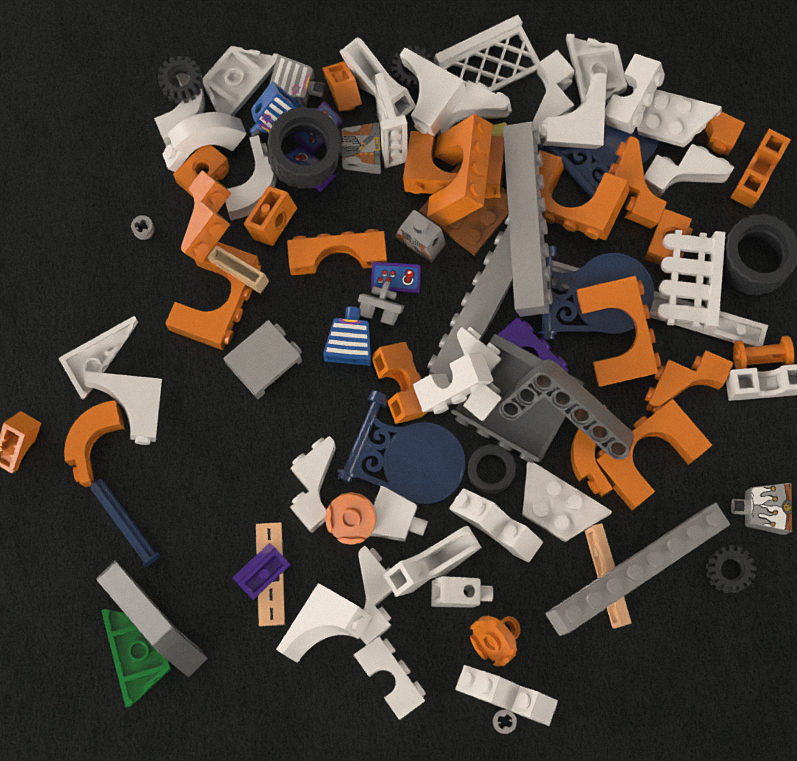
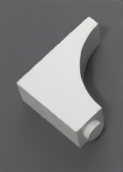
M404 48L400 54L404 67L417 77L420 87L418 102L411 114L415 124L414 127L423 134L428 132L435 136L466 93L464 81Z
M597 72L591 77L588 93L575 111L563 116L547 117L540 123L541 145L598 149L603 146L607 73Z
M86 371V387L99 389L109 394L124 409L130 424V439L135 440L136 444L149 445L150 441H156L162 379Z
M318 583L276 650L298 663L307 650L327 637L350 635L359 639L372 616L357 605Z

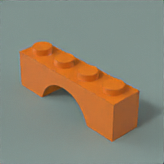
M376 229L366 230L364 233L358 234L348 231L337 236L320 234L316 238L297 236L293 240H287L291 275L316 273L319 263L326 256L333 253L350 254L360 262L363 268H372L373 262L387 263L384 231Z

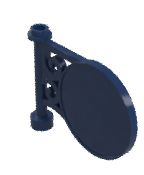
M604 120L603 146L598 149L569 147L565 150H560L557 146L538 144L537 147L541 151L548 150L550 154L561 157L564 169L592 198L600 184L593 179L592 172L597 169L601 170L603 175L596 172L594 177L597 181L602 180L604 174L608 173L612 163L617 161L618 155H616V150L621 141L625 142L630 136L638 139L642 165H644L654 154L659 140L639 135L637 127L630 134L606 125ZM582 154L586 157V161L581 165H574L567 157L572 155L573 161L580 163L583 157L578 155Z
M548 246L549 257L545 258L546 266H549L551 280L547 281V288L552 293V304H549V313L542 314V331H537V335H540V338L554 340V335H557V332L619 334L635 328L631 317L620 309L606 308L581 314L576 290L632 276H636L637 281L641 280L644 294L640 295L642 304H647L650 312L654 301L653 282L646 268L636 259L625 254L608 253L593 258L579 270L561 273L552 270V258L557 257V247ZM552 277L560 279L556 284L557 290L563 291L564 287L561 284L564 283L568 285L569 291L563 295L554 293L552 291ZM576 277L575 282H574V285H573V283H572V281L570 280V278ZM572 294H573V302H574V304H573L572 302L566 300V299L570 298V296H571ZM561 307H568L571 310V315L565 316V310H562L560 317L563 321H572L578 313L588 326L562 325L557 321V311Z
M372 390L368 398L371 406L344 469L337 470V473H339L337 478L351 483L357 477L376 486L386 487L415 504H433L449 497L461 483L465 472V455L458 439L449 430L434 423L421 422L406 427H392L384 424L377 419V414L380 407L386 408L387 401L390 398L383 393ZM373 425L379 428L374 433L376 441H380L379 435L385 436V442L381 445L374 444L368 438ZM389 433H396L390 440ZM386 448L383 458L382 454L378 451H382ZM366 457H376L378 465L372 467V459H368L366 468L369 472L376 473L383 467L387 482L363 472L361 468L362 461Z

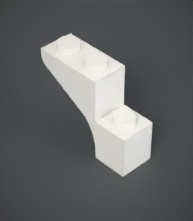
M357 37L340 51L359 87L374 95L375 98V74L383 73L396 117L406 116L416 107L408 90L398 84L386 72L360 38Z
M558 50L538 63L537 75L543 81L546 93L532 122L535 130H539L540 123L547 117L563 116L571 113L574 104L565 95L563 90L572 84L575 70Z
M468 81L465 86L466 93L437 134L441 135L456 122L464 120L474 113L481 118L508 117L512 111L509 98L500 92L495 94L489 91L488 87L482 83L477 82L475 84Z
M692 144L679 166L675 165L671 159L657 155L644 175V179L651 193L660 198L669 186L681 181L724 183L734 167L727 160L710 154L706 148Z
M461 327L457 333V338L464 355L468 353H483L489 370L492 373L502 360L498 356L501 351L490 342L487 346L479 340L481 335L473 328L469 327L466 330ZM492 382L485 385L486 389L484 391L471 394L463 405L481 421H485L503 399L499 395L501 390Z
M330 436L326 439L322 437L312 445L313 450L307 455L304 453L299 455L292 462L294 466L291 467L292 472L309 491L307 494L302 492L292 501L291 509L311 533L326 522V509L320 500V489L336 450L335 443Z
M464 488L449 508L456 515L495 539L513 555L528 563L543 543L527 526L509 518L495 503Z
M465 526L424 552L400 561L383 575L396 597L412 593L429 579L449 573L479 550L481 546L470 528Z
M364 546L358 553L366 593L364 611L370 614L372 618L360 638L368 645L391 627L388 622L391 619L389 614L383 607L377 609L375 606L393 591L383 575L390 568L388 567L386 570L379 563L382 558L374 548L368 550Z
M466 665L463 667L455 689L548 726L558 702L542 693Z

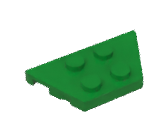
M104 609L101 611L125 707H130L172 668L170 662L151 645L125 613Z

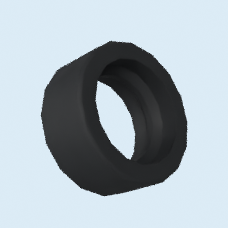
M489 444L480 447L472 454L468 464V476L476 489L484 493L495 494L502 492L510 486L515 476L516 464L513 456L507 449L500 445ZM496 455L505 462L506 474L500 482L494 484L486 483L478 476L477 464L484 456Z

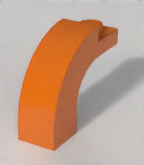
M116 400L98 404L84 412L75 421L68 433L65 442V462L70 466L76 465V467H73L75 480L84 487H89L94 482L90 452L96 440L106 433L125 429L121 408Z
M578 429L571 447L573 471L579 482L588 477L589 481L587 483L594 494L598 493L602 498L613 488L596 463V443L581 429Z

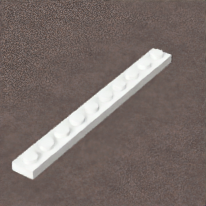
M552 260L553 271L568 273L579 270V268ZM552 277V288L557 289L556 284L560 279ZM576 277L570 278V280L572 281L573 285H574V282H575ZM564 283L561 284V286L564 287L563 291L568 292V285ZM654 291V301L649 312L651 318L667 322V320L658 317L657 309L661 304H669L668 296H663L659 292ZM676 298V305L694 307V303ZM719 311V324L713 333L703 332L704 324H700L699 328H692V323L674 321V325L733 343L741 340L746 347L763 346L768 325Z

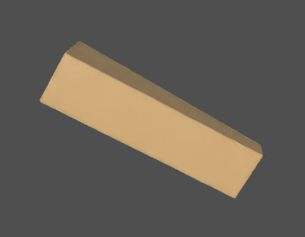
M217 245L208 256L212 263L260 294L269 283L264 273Z

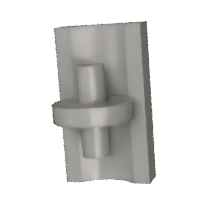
M386 282L382 288L374 286L372 289V293L380 295V298L363 293L359 295L358 302H361L360 316L372 319L375 308L379 307L384 309L381 322L394 325L398 315L403 313L404 305L386 300V298L395 300L397 295L396 292L389 291L390 283Z

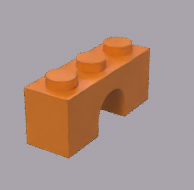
M769 129L731 198L752 209L791 139Z
M406 342L380 347L371 356L379 379L391 377L399 383L401 392L396 393L387 401L395 424L421 418L427 412H423L413 384L421 380V376L416 371L413 355L408 349Z

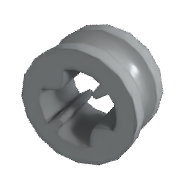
M137 216L131 224L134 235L139 239H149L155 230L151 219L147 216ZM146 223L148 229H143L140 232L138 226H143Z
M509 710L498 711L493 717V726L500 733L508 734L516 727L517 719ZM509 715L511 717L509 721H512L511 726H505L501 729L498 726L501 723L497 722L498 717Z

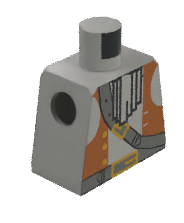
M380 122L342 129L340 156H342L344 169L381 174Z
M415 210L412 211L395 235L396 239L430 263L433 262L446 245L442 229Z

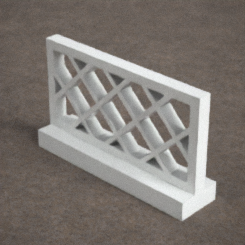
M519 15L437 53L434 58V64L444 70L453 65L463 68L460 79H462L465 69L478 73L475 84L479 81L480 75L494 79L492 86L488 88L491 92L537 71L540 61L521 26L522 21ZM518 34L523 42L521 49L509 46V39ZM497 46L503 48L500 59L487 55L490 47ZM506 50L519 54L516 64L503 60ZM474 55L483 58L480 69L467 65L469 57ZM521 55L530 57L534 66L528 69L519 66ZM485 60L498 63L495 74L482 70ZM501 65L514 69L511 77L504 78L498 76Z
M383 73L375 74L377 117L381 126L382 161L384 168L406 163L407 121L405 115L396 117Z

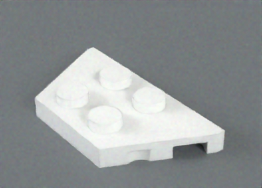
M567 34L566 41L572 66L575 70L574 74L581 103L588 93L591 77L597 72L607 73L605 104L610 101L613 94L620 95L626 91L627 82L617 45L600 43L588 38V41L574 38L573 34Z
M231 46L204 76L202 81L216 112L234 116L274 70L278 54L270 56L260 54V51L244 50L240 47Z
M656 89L651 105L646 107L643 112L642 122L637 127L638 134L685 147L692 140L693 136L700 133L715 115L719 116L722 109L721 106Z
M534 462L533 464L527 463L522 516L562 541L570 540L611 514V510Z

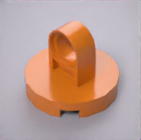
M349 492L341 494L331 502L326 510L325 521L328 531L332 532L338 538V541L352 545L361 543L372 534L376 527L377 514L375 507L368 498L358 493Z
M482 616L471 625L470 629H473V635L470 636L471 642L484 660L490 658L492 661H495L493 665L504 666L515 657L517 651L515 639L520 634V625L515 618L507 616L498 620L491 616ZM504 623H507L510 626L511 631L507 628V626Z

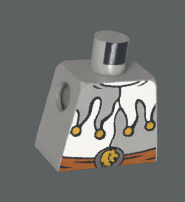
M791 483L748 489L745 491V499H732V514L745 515V525L750 528L781 535L792 532Z

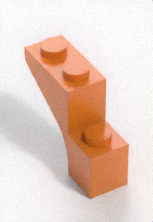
M630 136L625 142H620L616 150V155H618L617 161L612 163L608 174L628 180L630 189L628 194L632 196L629 197L625 209L628 210L625 218L651 229L659 224L666 201L656 197L646 186L640 144L637 138Z
M203 170L188 189L194 197L195 205L181 246V250L200 263L203 262L230 226L217 212L231 192Z
M705 351L701 357L696 356L691 369L668 360L665 366L661 365L658 368V373L655 374L654 378L658 381L655 388L650 386L644 400L648 401L645 409L652 411L655 407L669 402L685 389L694 385H706L719 390L724 385L733 362L709 351Z

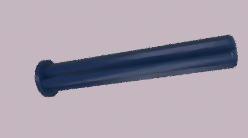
M102 479L93 482L90 489L143 560L142 565L147 567L154 563L161 556L160 553L154 551Z

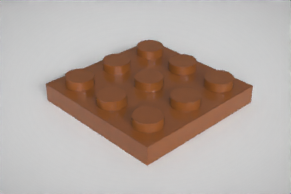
M463 161L451 173H458ZM502 187L500 198H484L483 207L446 227L427 217L429 199L419 210L421 215L439 226L442 232L476 256L509 215L507 190Z

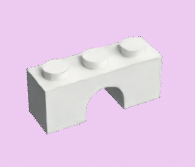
M634 54L624 73L628 85L635 87L636 90L626 97L613 94L605 108L606 125L630 134L633 133L635 127L641 124L644 110L651 105L657 86H661L665 77L661 62L638 54Z
M468 353L450 363L453 373L451 384L446 374H431L413 384L423 412L434 411V414L445 412L449 409L448 405L465 401L468 394L484 391L486 389L485 385L494 381L484 354Z
M785 365L776 370L757 372V368L731 370L726 379L728 400L797 395V365Z
M377 637L354 654V656L369 677L380 670H387L394 675L396 686L385 697V700L400 720L425 701L422 696L426 693L417 681L412 683L408 678L407 674L410 673V670L401 659L397 662L393 657L392 653L395 652V649L386 638L382 641L380 637Z

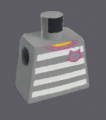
M277 55L270 83L274 81L304 107L307 106L310 95L323 97L325 83L314 81L313 68L287 57Z

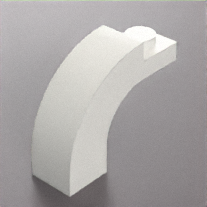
M186 73L176 75L181 86L186 85L190 80L189 75ZM200 88L201 93L199 96L195 94V100L192 101L191 98H187L189 103H184L182 99L174 110L155 118L166 147L171 144L168 133L176 125L189 117L204 113L205 96L203 89Z
M220 112L202 113L185 119L168 133L171 144L165 148L163 153L166 165L169 170L175 172L194 150L205 145H220L233 151L246 135L241 120Z
M259 135L250 137L255 158V170L252 177L246 183L228 189L231 194L226 200V205L231 220L250 215L268 185L275 188L277 175L271 170L266 143L261 144Z

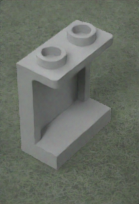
M269 320L223 358L227 366L257 399L265 394L264 389L296 362L297 364L302 362L300 356L302 351L293 341L289 343L284 338L286 333L277 323L273 326Z

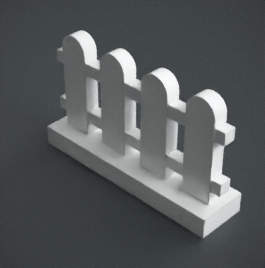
M675 230V234H667L663 239V246L668 250H673V257H666L661 262V269L666 273H671V280H664L659 286L660 294L669 297V304H661L657 309V315L660 319L667 320V325H674V321L692 323V328H699L700 324H704L703 332L713 333L717 329L719 324L725 232L715 231L711 238H707V233H700L699 237L682 235V230ZM680 251L698 253V260L680 258ZM705 254H709V261H705ZM678 274L696 276V283L678 281ZM703 277L707 278V285L703 284ZM676 297L693 299L694 307L676 305ZM702 301H705V308H701Z

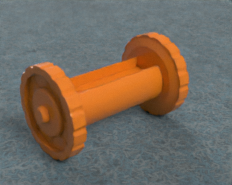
M782 336L780 344L745 347L741 340L735 341L733 346L734 365L736 370L746 369L747 365L782 362L783 366L794 365V347L789 336Z

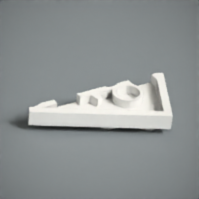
M135 316L59 358L83 400L87 398L93 389L85 385L86 371L105 372L138 324Z

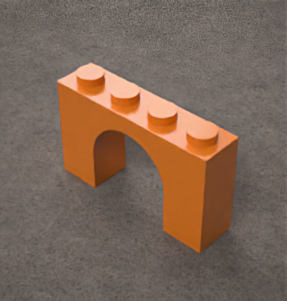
M475 113L437 136L435 157L451 166L463 161L455 179L447 187L429 196L427 217L445 227L484 206L493 124Z
M419 131L410 132L403 175L405 192L435 194L447 187L458 174L442 171L433 163L436 149L435 136L428 132L426 134ZM491 136L485 198H500L505 164L504 136Z
M539 150L543 165L539 167V174H542L544 179V189H541V197H544L546 211L542 212L544 220L550 224H554V222L561 224L569 231L575 232L578 230L584 232L586 236L595 240L598 238L606 240L630 191L628 180L605 173L590 201L575 208L563 207L552 199L553 190L564 170L562 159Z
M219 242L215 244V246L217 245L257 270H261L257 256ZM208 254L202 263L196 260L195 262L197 266L221 274L230 281L231 294L227 302L222 307L209 312L199 311L175 302L166 321V326L169 331L223 350L225 345H229L234 333L232 331L235 322H239L243 312L241 306L244 300L247 301L249 299L252 288L212 263L208 259Z
M636 276L576 290L581 314L606 308L620 309L631 317L636 329L634 343L628 351L616 357L593 362L598 386L658 373L657 368L661 367L658 352H653L652 343L656 341L653 329H648L646 319H650L647 304H642L640 296L644 294L642 281H637Z
M673 399L667 404L663 403L661 406L655 407L652 410L654 414L648 419L643 416L633 425L636 428L632 431L634 440L629 455L625 459H614L603 449L595 455L598 458L596 460L598 467L612 488L631 510H634L655 492L637 471L633 463V449L639 440L646 437H659L666 440L688 465L712 446Z

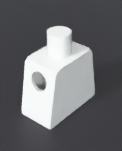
M381 486L374 504L377 514L376 527L370 536L398 541H406L409 531L423 536L428 521L414 517L417 505Z
M441 576L432 581L431 607H475L480 605V601H492L493 587L480 586V579ZM464 589L467 591V597L464 594Z

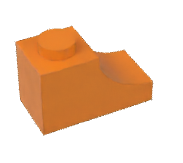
M345 61L323 68L325 78L339 111H349L362 104L356 80Z
M723 112L719 116L715 115L704 128L709 139L707 146L711 147L718 154L728 156L745 123Z
M20 411L3 423L0 433V467L10 473L18 470L25 453L36 441L41 426L39 421Z

